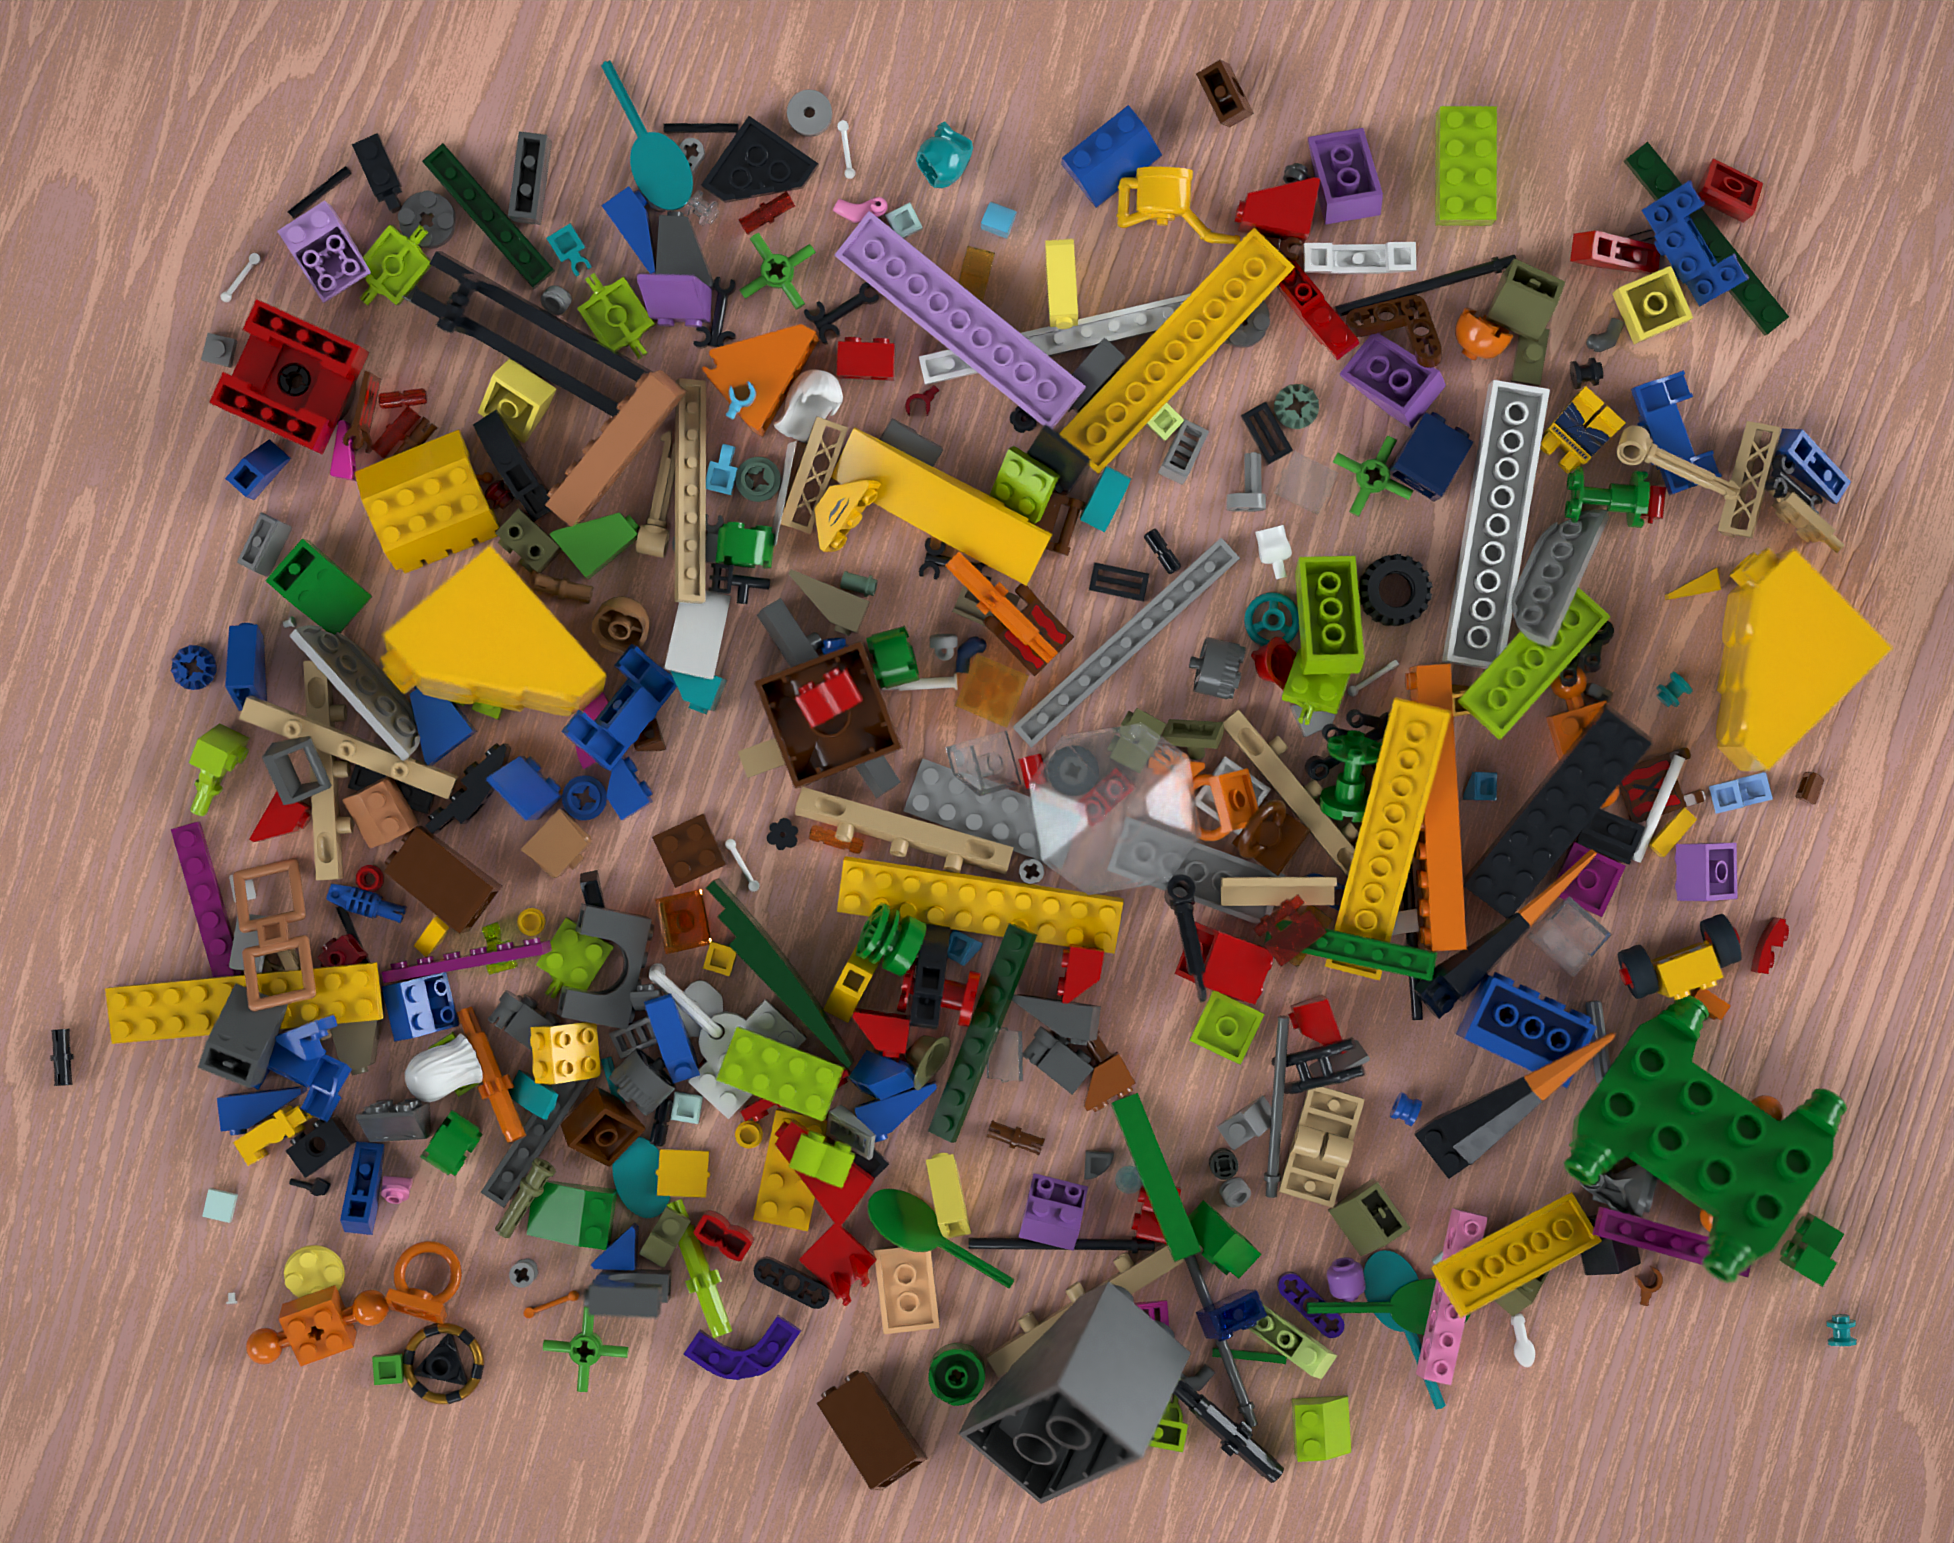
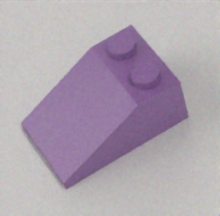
M1358 128L1308 137L1314 177L1321 178L1318 200L1325 225L1381 215L1383 192L1364 129Z
M637 274V281L648 315L651 319L658 322L657 325L673 327L675 322H685L687 327H702V323H711L712 289L694 275Z
M1379 333L1370 335L1340 372V376L1391 417L1410 429L1414 427L1446 386L1438 369L1422 367L1416 361L1415 355Z

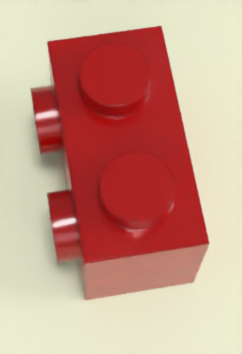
M845 337V341H838V379L894 381L896 347L895 343H890V339L873 338V342H861L862 338Z

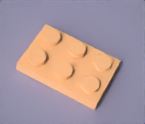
M899 1246L874 1249V1256L877 1259L875 1265L883 1333L892 1334L940 1328L931 1251L913 1252Z

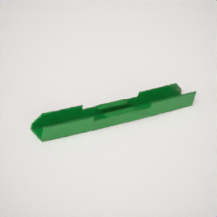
M1212 1348V1357L1221 1358L1218 1348ZM1230 1349L1234 1359L1286 1364L1287 1357L1283 1354Z

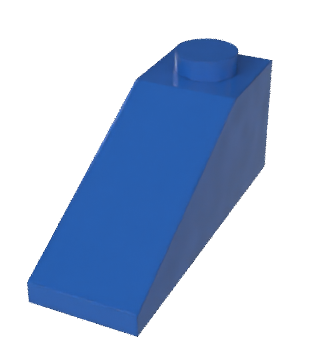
M628 186L601 206L648 272L656 274V257L648 212L644 208L648 202L639 190L633 192Z
M1782 428L1775 456L1785 454V463H1795L1794 472L1791 474L1793 477L1832 504H1837L1851 481L1803 429Z
M672 994L645 1001L647 1014L673 1084L699 1076L697 1055Z
M937 1082L926 1083L920 1090H916L913 1087L883 1100L875 1099L856 1105L854 1108L856 1116L875 1134V1143L888 1138V1133L897 1128L937 1089Z
M304 1086L220 1096L217 1098L220 1131H230V1135L246 1134L248 1128L257 1125L307 1092L308 1089Z
M356 1141L340 1218L344 1232L373 1235L379 1203L385 1150L384 1144Z

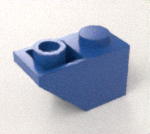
M269 439L246 455L225 479L245 497L255 500L291 460V457Z
M624 756L612 768L606 794L608 801L621 820H626L653 802L650 798L653 795L652 790L645 780L639 781L635 775V772L638 771L636 765L630 757L625 758Z
M866 1050L848 1077L861 1092L883 1100L914 1087L915 1075L912 1072L914 1069L911 1065L902 1060H899L897 1063L892 1058L883 1056V1052L875 1054Z

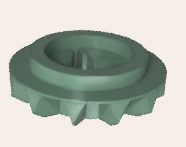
M1290 384L1283 388L1276 396L1274 412L1277 419L1284 426L1291 429H1302L1309 426L1316 419L1319 412V399L1313 392V389L1303 384ZM1293 395L1297 398L1298 402H1308V404L1301 408V418L1295 410H1285L1293 404Z
M753 457L744 461L738 468L736 485L739 492L746 499L755 502L771 499L779 490L781 482L780 472L771 460L764 457ZM764 468L763 478L769 483V486L759 484L753 491L754 481L748 476V473L758 475Z

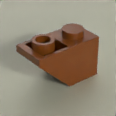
M1119 1052L1093 1066L1094 1069L1092 1070L1085 1096L1084 1107L1086 1111L1093 1109L1094 1112H1097L1109 1104L1107 1100L1117 1095L1118 1098H1121L1133 1091L1132 1085L1136 1084Z

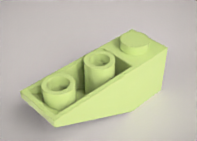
M1263 1304L1260 1305L1246 1326L1312 1377L1322 1379L1337 1358L1336 1354L1316 1339Z

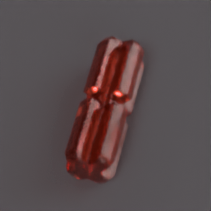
M419 388L403 390V393L399 391L380 393L378 395V402L382 409L402 407L403 404L406 406L422 405L427 403V392L425 389Z

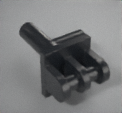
M711 563L713 575L709 577L712 580L711 587H708L709 592L730 594L731 586H738L736 603L748 604L749 588L766 590L770 588V579L735 575L733 574L734 565ZM722 569H726L725 577L721 576ZM720 581H724V589L720 588Z

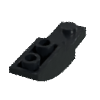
M494 410L474 423L473 427L493 464L516 500H520L532 520L536 521L552 511L545 505L550 499L547 496L549 490L527 459V453L498 410Z
M496 743L485 752L486 759L480 764L475 761L464 770L466 776L461 779V782L467 787V790L464 791L461 788L449 798L452 802L445 809L442 807L437 808L428 816L431 821L425 826L432 834H438L455 818L460 824H466L479 812L495 790L486 779L508 763L511 747L508 744L503 743L500 746Z
M925 923L926 932L917 957L909 1026L937 1030L945 982L950 927Z

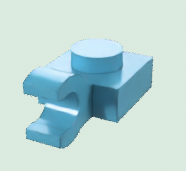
M723 444L719 462L710 461L706 475V489L732 495L738 470L737 467L730 466L735 452L734 446Z

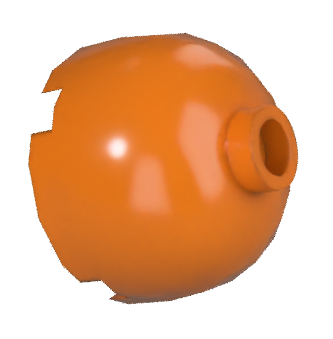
M1468 307L1464 308L1455 325L1456 340L1463 347L1461 353L1474 361L1478 357L1490 359L1501 354L1514 337L1512 334H1509L1510 331L1486 320V315L1484 317L1479 316L1478 318L1474 316L1477 312L1476 310Z

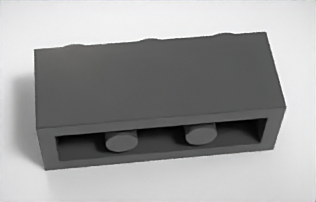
M519 131L508 216L513 222L541 225L552 141L547 135Z

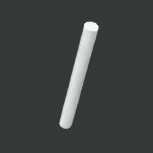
M1674 755L1646 820L1645 829L1636 851L1633 853L1632 860L1642 862L1685 758Z

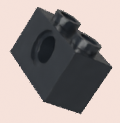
M338 1115L331 1117L328 1122L321 1119L317 1120L312 1124L315 1128L312 1132L306 1135L303 1131L290 1140L292 1146L286 1152L305 1178L312 1175L356 1142ZM315 1137H320L325 1141L324 1151L315 1148Z

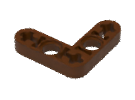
M1410 295L1351 310L1346 316V325L1356 337H1364L1405 327L1419 365L1425 368H1433L1441 362V343L1427 304L1420 296ZM1411 307L1418 310V317L1415 319L1412 309H1409ZM1383 312H1390L1394 315L1390 320H1382L1378 316ZM1372 316L1374 318V323H1371L1370 317ZM1360 320L1362 325H1358L1355 321ZM1418 327H1424L1429 330L1426 335L1422 336L1416 335L1413 331ZM1428 344L1429 351L1433 354L1432 356H1428L1425 353V345Z

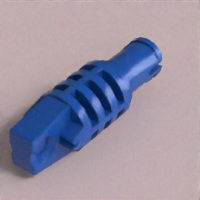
M331 884L326 898L327 901L344 908L346 911L372 919L380 916L400 924L404 917L395 912L405 915L407 906L383 900L380 894L354 886Z

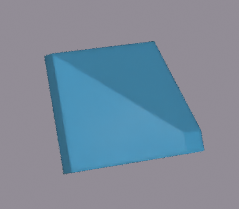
M1472 772L1463 794V800L1497 801V772Z
M953 930L949 937L947 957L965 966L981 949L983 943L958 930Z

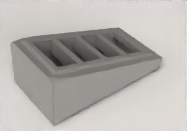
M1184 419L1158 473L1179 484H1184L1209 431ZM1184 431L1199 438L1198 442L1184 436ZM1179 442L1193 448V452L1178 445ZM1174 452L1189 459V461L1186 462L1174 456Z
M649 1016L628 1024L627 1030L620 1028L609 1033L620 1059L629 1056L636 1048L643 1050L657 1044ZM643 1025H647L652 1039H649ZM633 1029H636L642 1043H638ZM626 1033L632 1048L628 1049L622 1034Z
M842 1105L828 1112L826 1136L851 1146L852 1151L868 1160L873 1158L875 1134Z

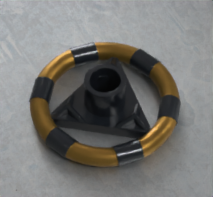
M435 1323L419 1330L409 1340L404 1350L402 1362L404 1377L411 1390L421 1399L434 1404H452L469 1396L482 1379L484 1369V1357L478 1341L466 1329L451 1323ZM440 1333H448L414 1371L413 1362L419 1344L428 1337ZM453 1335L464 1342L472 1352L474 1363L469 1381ZM416 1376L464 1386L447 1394H437L429 1391L417 1380Z

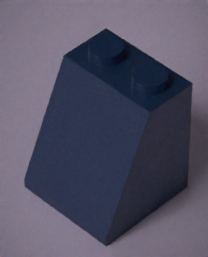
M1425 412L1389 467L1391 476L1435 502L1444 495L1474 442L1469 439L1470 434L1459 427L1453 429L1446 425V419L1435 412H1431V414Z

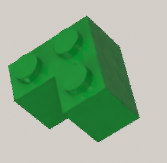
M1204 1200L1188 1216L1199 1246L1204 1249L1201 1254L1212 1265L1215 1264L1226 1276L1231 1272L1240 1279L1262 1255L1246 1237L1234 1229Z
M1808 1212L1806 1217H1801L1795 1226V1231L1797 1232L1792 1240H1788L1783 1245L1780 1252L1782 1256L1779 1261L1823 1287L1837 1265V1262L1832 1260L1831 1256L1845 1234Z

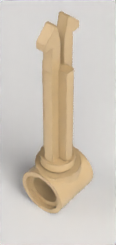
M1629 426L1622 432L1617 456L1623 463L1637 465L1642 463V461L1648 464L1651 462L1706 489L1710 488L1724 495V499L1731 500L1737 497L1739 487L1734 481H1725L1715 476L1712 472L1658 448V445L1652 443L1648 431L1643 427Z
M671 431L663 434L660 441L665 443L650 516L647 519L646 525L640 526L636 543V553L665 558L669 543L670 531L666 529V517L675 477V442L671 458H669L672 445Z

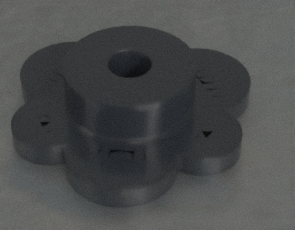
M782 818L778 823L770 824L769 829L771 832L767 835L769 844L776 845L778 850L796 846L798 840L795 835L798 834V828L792 826L789 819ZM781 832H785V837H781Z

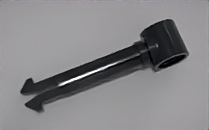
M1179 874L1169 880L1164 898L1170 909H1173L1174 914L1177 916L1189 975H1194L1198 999L1200 1002H1206V987L1202 977V973H1205L1206 970L1193 915L1195 883L1190 877ZM1181 887L1186 891L1187 895L1178 897L1174 894L1173 889Z

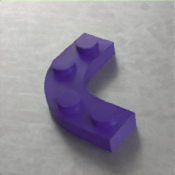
M777 1315L764 1336L755 1345L746 1349H732L721 1344L700 1329L685 1350L684 1355L719 1377L732 1380L760 1376L775 1367L785 1356L801 1330L780 1315Z

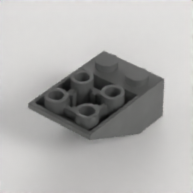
M235 984L206 1041L198 1068L248 1088L262 1083L276 1042L275 1037L278 1036L288 1004L251 1011L248 1005L246 987ZM259 992V998L268 997V995Z
M417 1098L404 1099L399 1104H393V1100H378L376 1103L364 1107V1111L356 1115L358 1123L370 1142L419 1140L432 1136L430 1102L421 1103Z

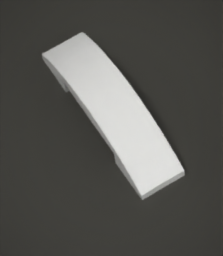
M1416 242L1332 245V243L1303 244L1304 272L1384 274L1417 270Z

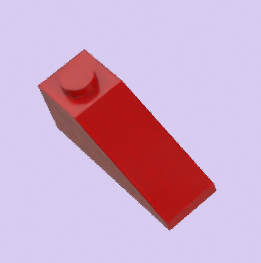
M1596 230L1573 234L1570 262L1591 267L1653 274L1659 269L1660 253L1654 244Z

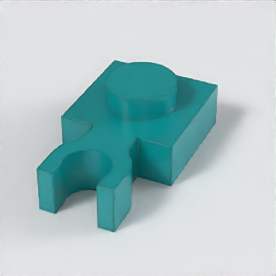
M571 223L546 238L561 262L569 258L571 269L576 277L580 275L576 268L578 262H584L588 269L592 267L589 260L582 257L579 253L586 246Z

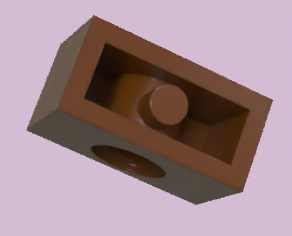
M1220 59L1196 73L1220 124L1230 128L1254 114L1229 63Z

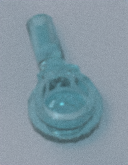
M1124 1166L1116 1173L1115 1183L1120 1191L1132 1194L1140 1189L1142 1181L1136 1166Z

